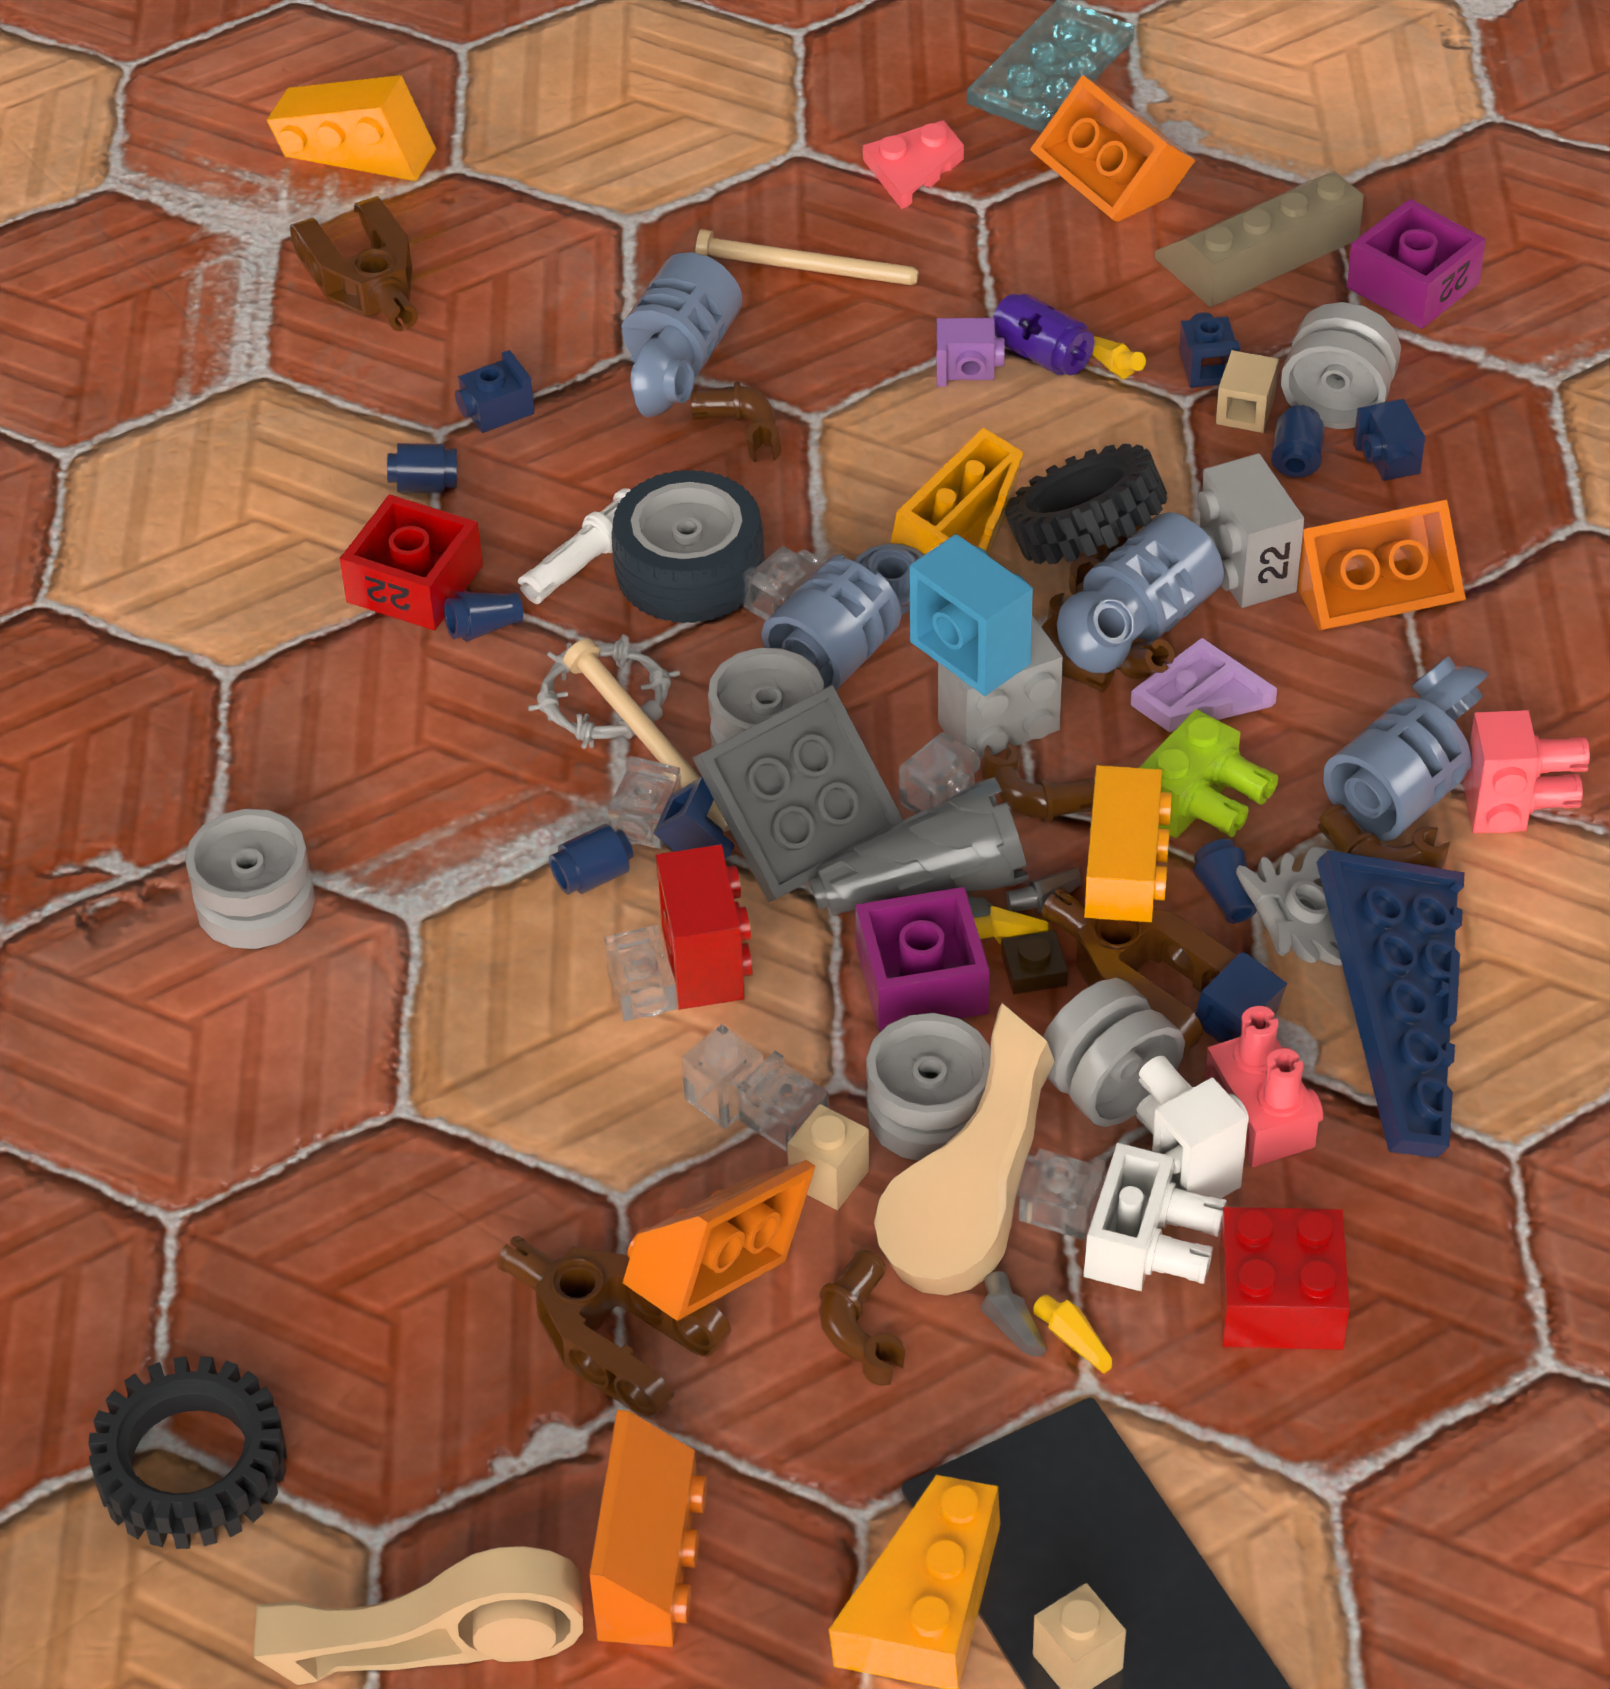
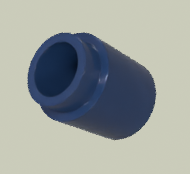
M1296 405L1288 408L1278 418L1271 459L1274 467L1280 473L1289 477L1300 478L1313 474L1319 468L1322 458L1325 426L1316 410L1308 406Z
M397 443V453H387V482L397 483V493H445V488H457V449H445L444 444Z
M605 823L560 844L558 852L549 856V864L556 882L565 894L569 895L575 891L583 894L628 873L630 869L629 860L634 857V853L626 834L621 829L614 831L610 825Z

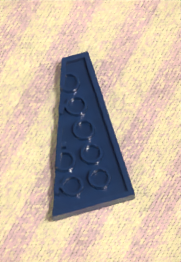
M1328 850L1316 863L1388 1150L1393 1153L1437 1158L1450 1147L1453 1091L1447 1086L1448 1067L1455 1059V1045L1450 1043V1026L1457 1021L1460 953L1455 948L1456 931L1462 926L1463 910L1457 907L1458 892L1464 888L1465 873Z

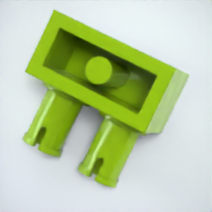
M1197 709L1139 767L1162 770L1161 792L1172 793L1170 825H1158V829H1169V835L1176 839L1196 818L1214 826L1229 837H1233L1236 835L1237 830L1243 827L1248 817L1249 809L1246 805L1220 794V792L1227 786L1263 805L1267 798H1270L1278 784V775L1240 756V731Z

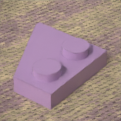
M1203 638L1174 658L1172 664H1166L1169 667L1167 671L1154 673L1131 691V706L1168 732L1175 731L1195 709L1216 720L1269 708L1276 703L1277 696L1276 687Z

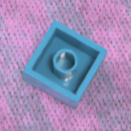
M955 534L910 565V642L979 693L986 696L1031 664L1033 587L1028 585L1020 575L1011 573L990 558L983 549L973 546Z

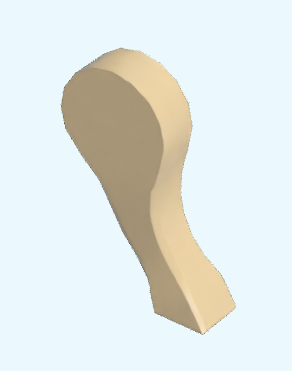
M1003 1003L999 1007L991 1036L990 1067L985 1091L976 1112L964 1128L943 1147L924 1157L893 1178L879 1198L874 1221L879 1247L901 1281L922 1293L947 1296L970 1290L985 1280L987 1275L993 1273L1005 1254L1013 1219L1015 1197L1024 1164L1034 1138L1040 1091L1055 1061L1047 1041Z
M500 1547L472 1554L439 1574L431 1582L405 1595L382 1603L358 1608L323 1609L298 1601L257 1604L253 1658L296 1685L317 1682L335 1672L400 1670L425 1666L464 1664L491 1659L500 1662H519L552 1656L572 1646L583 1633L582 1573L571 1560L549 1550L531 1547Z

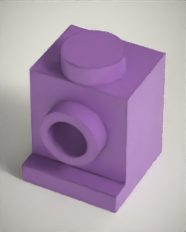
M937 318V387H946L947 380H994L995 367L1004 366V338H995L994 318Z

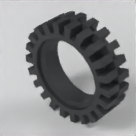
M1122 444L1116 449L1115 445L1105 446L1099 454H1097L1096 449L1086 451L1082 459L1077 460L1075 456L1065 459L1067 465L1058 468L1056 465L1046 469L1047 476L1045 477L1036 475L1029 480L1030 486L1021 487L1015 492L1017 497L1010 498L1007 503L1009 507L1005 508V514L1025 559L1028 561L1033 559L1036 564H1042L1046 560L1048 564H1058L1063 557H1065L1066 562L1074 561L1084 551L1088 557L1098 553L1097 547L1106 544L1108 548L1117 545L1118 541L1116 538L1121 535L1129 538L1136 534L1135 526L1146 527L1152 521L1151 516L1159 515L1163 510L1161 505L1167 502V491L1151 453L1147 448L1144 449L1142 445L1138 444L1134 447L1131 444Z
M187 1356L173 1358L175 1373L164 1376L160 1362L150 1365L147 1368L151 1382L146 1385L134 1373L124 1380L128 1397L126 1398L113 1390L106 1398L109 1413L98 1410L93 1420L97 1433L89 1434L88 1446L91 1452L89 1460L103 1506H107L110 1518L118 1526L122 1522L125 1523L127 1534L139 1539L146 1530L150 1545L163 1547L167 1535L172 1534L176 1549H190V1533L200 1532L204 1546L217 1543L214 1528L222 1524L231 1538L242 1532L239 1516L243 1513L254 1523L263 1515L260 1498L272 1504L278 1494L276 1481H284L286 1473L284 1459H287V1447L277 1406H274L271 1393L266 1386L260 1389L258 1378L250 1371H247L241 1378L238 1365L227 1360L220 1372L217 1373L214 1358L200 1356L197 1371H190ZM188 1411L212 1412L230 1419L240 1428L245 1437L240 1458L234 1468L224 1478L210 1487L187 1493L160 1491L144 1483L132 1468L134 1453L142 1437L154 1425L169 1416Z

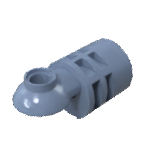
M687 252L677 253L669 257L622 323L623 339L632 355L630 359L634 363L630 382L632 393L634 394L635 404L639 412L646 418L659 416L666 412L674 403H685L690 398L694 387V378L699 374L742 307V293L737 281L723 265L708 256Z
M1172 512L1156 515L1146 527L1143 526L1136 534L1128 538L1121 547H1117L1111 552L1104 562H1099L1084 578L1083 591L1070 596L1060 608L1057 631L1059 642L1066 655L1082 669L1092 673H1108L1120 667L1129 655L1134 639L1142 638L1148 642L1159 639L1164 632H1169L1182 618L1189 615L1222 585L1224 569L1221 556L1215 544L1200 526L1183 515Z
M882 544L867 549L857 556L855 561L845 559V555H836L829 558L763 624L761 637L764 648H779L802 655L817 667L824 681V689L833 685L835 690H837L899 627L902 614L910 610V565L924 556V554L916 548L903 544Z
M1449 656L1424 674L1412 685V688L1420 696L1419 698L1408 697L1399 700L1327 761L1324 767L1323 783L1333 805H1344L1362 829L1367 833H1374L1380 841H1390L1397 838L1465 778L1467 771L1471 769L1472 756L1470 748L1455 720L1483 697V694L1476 686L1490 674L1476 667L1456 666Z

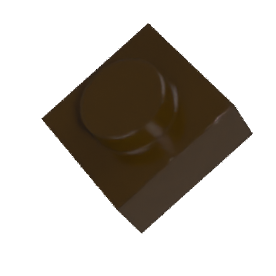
M1055 930L1001 939V955L1013 994L1067 986L1068 970Z

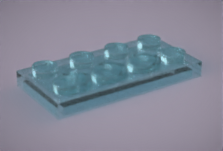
M1057 0L967 89V104L1024 125L1027 128L1043 132L1081 76L1084 75L1094 81L1134 41L1135 26L1069 1Z

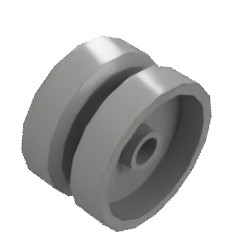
M1345 302L1324 304L1307 313L1297 328L1292 342V349L1282 369L1281 387L1287 402L1291 406L1304 405L1313 408L1320 415L1325 427L1334 429L1355 428L1357 408L1384 403L1387 400L1391 381L1394 379L1400 360L1401 344L1396 331L1383 316L1361 305Z
M757 648L737 653L720 664L710 678L708 692L709 715L711 717V747L732 738L823 690L824 681L817 667L802 655L779 648Z
M237 810L222 814L204 824L189 841L185 863L200 926L213 940L233 948L258 949L284 941L299 932L310 918L315 894L309 872L306 845L301 830L289 818L270 810Z
M1119 978L1099 981L1081 991L1060 1010L1047 1027L1043 1036L1049 1045L1055 1061L1047 1079L1059 1091L1070 1094L1074 1105L1093 1124L1103 1127L1123 1123L1138 1114L1136 1110L1139 1103L1150 1095L1139 1083L1141 1078L1139 1076L1140 1070L1148 1061L1157 1056H1165L1177 1070L1183 1059L1185 1040L1181 1031L1162 1013L1151 1010L1147 999L1129 982Z
M928 1013L909 1015L887 1025L873 1039L866 1058V1078L868 1084L867 1113L870 1129L881 1145L902 1158L920 1161L943 1147L964 1128L980 1103L985 1091L990 1067L991 1048L980 1032L959 1018Z

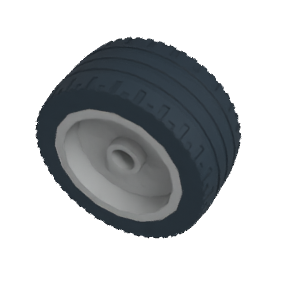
M702 470L666 472L662 475H656L651 479L648 478L636 487L634 486L620 500V504L618 503L617 509L614 512L611 532L614 570L623 595L641 612L643 611L649 616L652 615L654 618H660L664 621L669 620L681 623L705 622V620L720 618L725 614L731 613L733 610H737L739 606L744 605L751 598V595H754L756 592V588L759 587L762 579L765 560L763 523L754 497L742 485H739L738 482L732 481L728 477H723V475Z

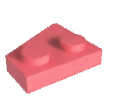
M944 120L929 123L923 127L863 145V161L901 209L912 204V194L922 185L927 188L932 187L940 180L944 172L952 170L964 160V145Z

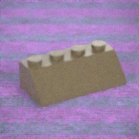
M1333 171L1155 250V259L1212 308L1354 242L1359 238L1364 195Z

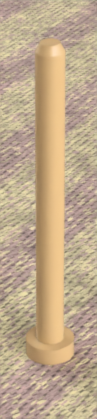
M700 229L696 242L695 253L710 258L716 257L904 285L916 284L919 276V271L911 266L714 238L713 231Z
M585 638L572 645L564 655V664L572 673L578 674L582 672L681 788L700 778L691 765L598 659L600 648L593 640ZM714 800L707 817L715 822L724 832L729 831L730 829Z

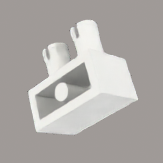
M1157 1056L1148 1061L1140 1070L1139 1076L1141 1078L1139 1083L1150 1095L1139 1103L1136 1117L1153 1135L1152 1151L1175 1157L1172 1182L1176 1183V1188L1218 1199L1239 1189L1242 1181L1247 1125L1249 1123L1248 1113L1242 1101L1236 1095L1228 1094L1213 1077L1196 1087H1192L1165 1056Z
M1117 1143L1087 1235L1083 1277L1137 1291H1142L1146 1274L1151 1275L1153 1271L1168 1273L1205 1284L1212 1259L1213 1247L1162 1235L1161 1228H1166L1167 1224L1218 1237L1221 1230L1223 1207H1226L1227 1200L1206 1197L1176 1188V1183L1172 1182L1175 1157Z

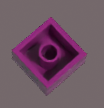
M1409 199L1351 243L1347 288L1423 329L1480 283L1486 239Z
M965 887L855 905L856 949L879 1032L887 1025L909 1015L937 1013L956 1018H965L989 1014V967Z

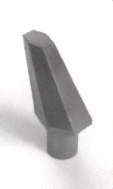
M1079 868L1030 880V887L1007 891L1006 901L1009 911L1018 912L1036 908L1037 913H1042L1046 900L1051 894L1055 895L1057 889L1063 888L1068 893H1071L1081 886Z
M1001 1271L987 1275L984 1281L988 1295L980 1306L981 1311L1024 1353L1033 1357L1044 1356L1047 1348L1025 1304L1024 1298L1012 1293L1008 1275Z

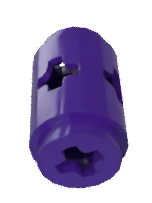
M1010 294L1000 302L994 312L995 336L997 338H1004V346L1026 358H1030L1045 369L1057 375H1074L1080 372L1090 360L1095 342L1094 336L1088 331L1087 326L1070 315L1055 310L1030 294Z

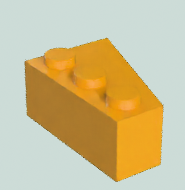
M402 75L287 88L267 118V122L284 156L416 182L436 151V147Z
M983 427L897 510L890 544H903L913 547L925 555L957 534L973 546L983 549L990 555L1006 515L1005 508L1009 507L1007 503L1015 492L1024 452Z
M1096 765L1084 918L1152 922L1153 900H1165L1167 867L1156 866V862L1167 863L1169 829H1158V825H1170L1172 793L1161 792L1162 770Z
M940 1475L934 1477L829 1628L834 1667L943 1689H959L1000 1528L998 1486Z

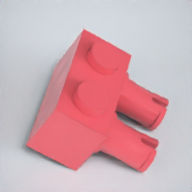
M1529 710L1474 713L1469 745L1472 764L1463 782L1473 833L1527 831L1529 815L1533 814L1534 810L1544 808L1575 809L1581 807L1583 789L1579 773L1561 776H1540V773L1562 771L1587 772L1590 750L1586 737L1539 739L1537 735H1534Z
M1264 1006L1251 1007L1242 1014L1241 1037L1207 1047L1204 1080L1205 1082L1213 1077L1228 1094L1236 1095L1244 1104L1249 1117L1245 1156L1252 1168L1315 1148L1318 1123L1323 1120V1110L1316 1092L1313 1089L1307 1090L1301 1081L1303 1073L1302 1060L1299 1061V1055L1292 1049L1281 1047L1276 1038L1278 1020L1274 1018V1012Z

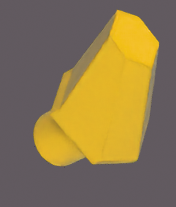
M1094 336L1095 344L1092 356L1120 379L1124 380L1134 374L1135 371H1141L1145 367L1146 358L1142 352H1131L1124 343Z
M995 906L990 907V915L974 918L980 939L994 937L999 944H1001L1002 938L1053 931L1048 921Z
M1047 1294L1038 1298L1033 1312L1049 1324L1048 1328L1059 1340L1103 1374L1112 1368L1110 1354L1079 1307L1067 1299L1060 1303Z

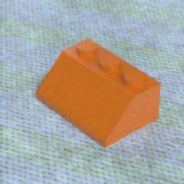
M1084 75L1078 80L1030 149V151L1116 222L1168 199L1196 161L1114 93Z
M1447 500L1428 502L1303 528L1297 589L1317 629L1325 630L1466 600Z
M805 1160L746 1178L724 1190L714 1192L709 1198L687 1209H680L672 1217L650 1228H643L635 1235L628 1247L627 1255L630 1259L623 1284L678 1321L784 1263L816 1166Z
M617 1410L589 1574L597 1640L673 1647L677 1623L687 1624L689 1619L691 1585L683 1584L685 1567L695 1568L697 1564L699 1530L691 1529L693 1513H704L707 1476L697 1475L694 1449L631 1411Z

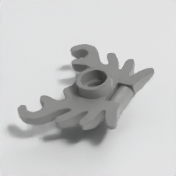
M1321 846L1310 848L1302 859L1299 872L1292 871L1295 858L1290 853L1284 854L1276 868V873L1271 861L1265 857H1262L1258 864V876L1247 867L1238 866L1236 870L1237 877L1244 891L1255 905L1272 938L1275 951L1279 955H1286L1290 948H1292L1298 958L1306 962L1315 963L1320 960L1323 963L1342 966L1316 863L1331 849Z

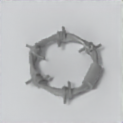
M624 634L621 635L620 640L616 641L615 644H596L600 648L599 657L612 656L616 661V666L619 668H623L624 664L630 659L639 661L650 674V684L640 685L641 690L653 689L655 691V699L649 700L640 708L653 723L663 716L661 706L666 700L668 689L671 686L670 677L680 676L679 671L667 672L665 669H662L656 661L632 648L629 637ZM567 643V650L556 656L551 651L548 652L547 655L556 663L542 683L540 693L537 695L538 704L528 706L529 711L540 709L542 712H545L548 721H554L575 734L577 740H582L581 747L584 749L588 743L590 748H594V739H610L622 734L630 739L636 735L623 719L618 722V725L596 726L594 722L588 721L590 715L586 713L583 719L582 714H577V723L568 721L558 708V698L567 697L568 693L567 691L556 693L553 691L555 677L560 673L562 680L567 679L566 673H569L570 670L564 664L563 658L572 644Z

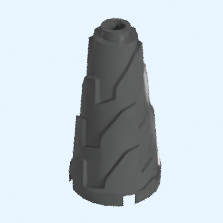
M990 778L977 782L946 801L914 814L888 831L875 836L873 839L854 846L853 851L817 866L818 876L810 878L809 884L818 910L829 907L831 914L836 915L854 911L856 904L965 887L966 893L976 890H990L1014 886L1028 881L1029 875L1022 869L1027 864L1007 802L998 805L995 794L1002 792L996 779Z

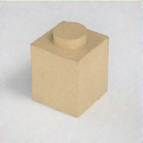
M1231 351L1218 389L1217 425L1264 433L1276 396L1278 358Z
M821 1104L817 1106L787 1143L788 1165L807 1160L816 1166L807 1195L836 1210L842 1206L869 1172V1129Z
M1086 1583L1034 1615L1033 1656L1060 1689H1093L1123 1669L1126 1629Z

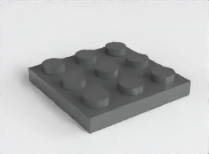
M833 685L693 757L700 774L768 903L809 882L810 878L818 876L817 866L853 851L854 846L871 840L904 821Z

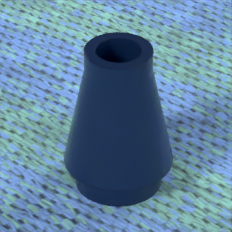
M457 592L454 598L445 600V623L451 638H463L465 642H469L510 624L522 622V601L517 592L508 594Z
M1229 839L1216 840L1201 847L1194 856L1196 863L1194 874L1221 909L1226 921L1236 924L1251 918L1257 912L1256 907L1244 891L1236 874L1239 865L1247 867L1245 852L1241 848L1236 847L1235 843Z

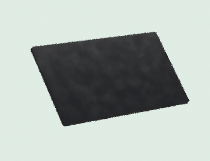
M1089 1397L902 1484V1493L912 1509L936 1475L998 1486L1000 1528L978 1615L1024 1689H1060L1033 1656L1034 1615L1086 1583L1126 1629L1123 1669L1093 1689H1291L1094 1398Z

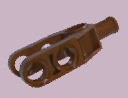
M378 196L354 203V213L359 212L364 231L370 239L371 249L364 250L350 259H344L314 217L290 225L291 240L297 256L327 299L366 317L382 312L391 328L395 331H403V326L398 318L403 321L407 329H410L416 323L418 312L409 302L412 263L408 236Z
M1063 888L1057 889L1055 895L1051 894L1042 908V917L1047 921L1053 922L1077 939L1076 964L1088 987L1099 981L1119 978L1129 982L1147 999L1151 1010L1162 1013L1181 1031L1185 1040L1183 1055L1198 1043L1199 1038L1203 1035V1028L1195 1013L1184 1003L1138 973L1139 968L1149 960H1153L1158 964L1163 961L1193 981V988L1202 992L1237 954L1172 912L1153 908L1152 922L1084 918L1085 905L1069 895Z
M515 1236L510 1239V1243L516 1247V1250L506 1244L497 1260L498 1269L509 1273L535 1290L538 1319L564 1366L645 1418L651 1419L656 1417L674 1397L676 1391L673 1390L671 1392L665 1380L655 1370L634 1357V1350L626 1344L620 1348L595 1332L602 1326L606 1316L613 1308H624L689 1351L702 1357L711 1356L731 1333L730 1324L725 1315L712 1303L677 1321L623 1284L630 1259L628 1255L572 1247L563 1258L554 1260L528 1244L522 1237ZM575 1296H584L581 1298H572Z

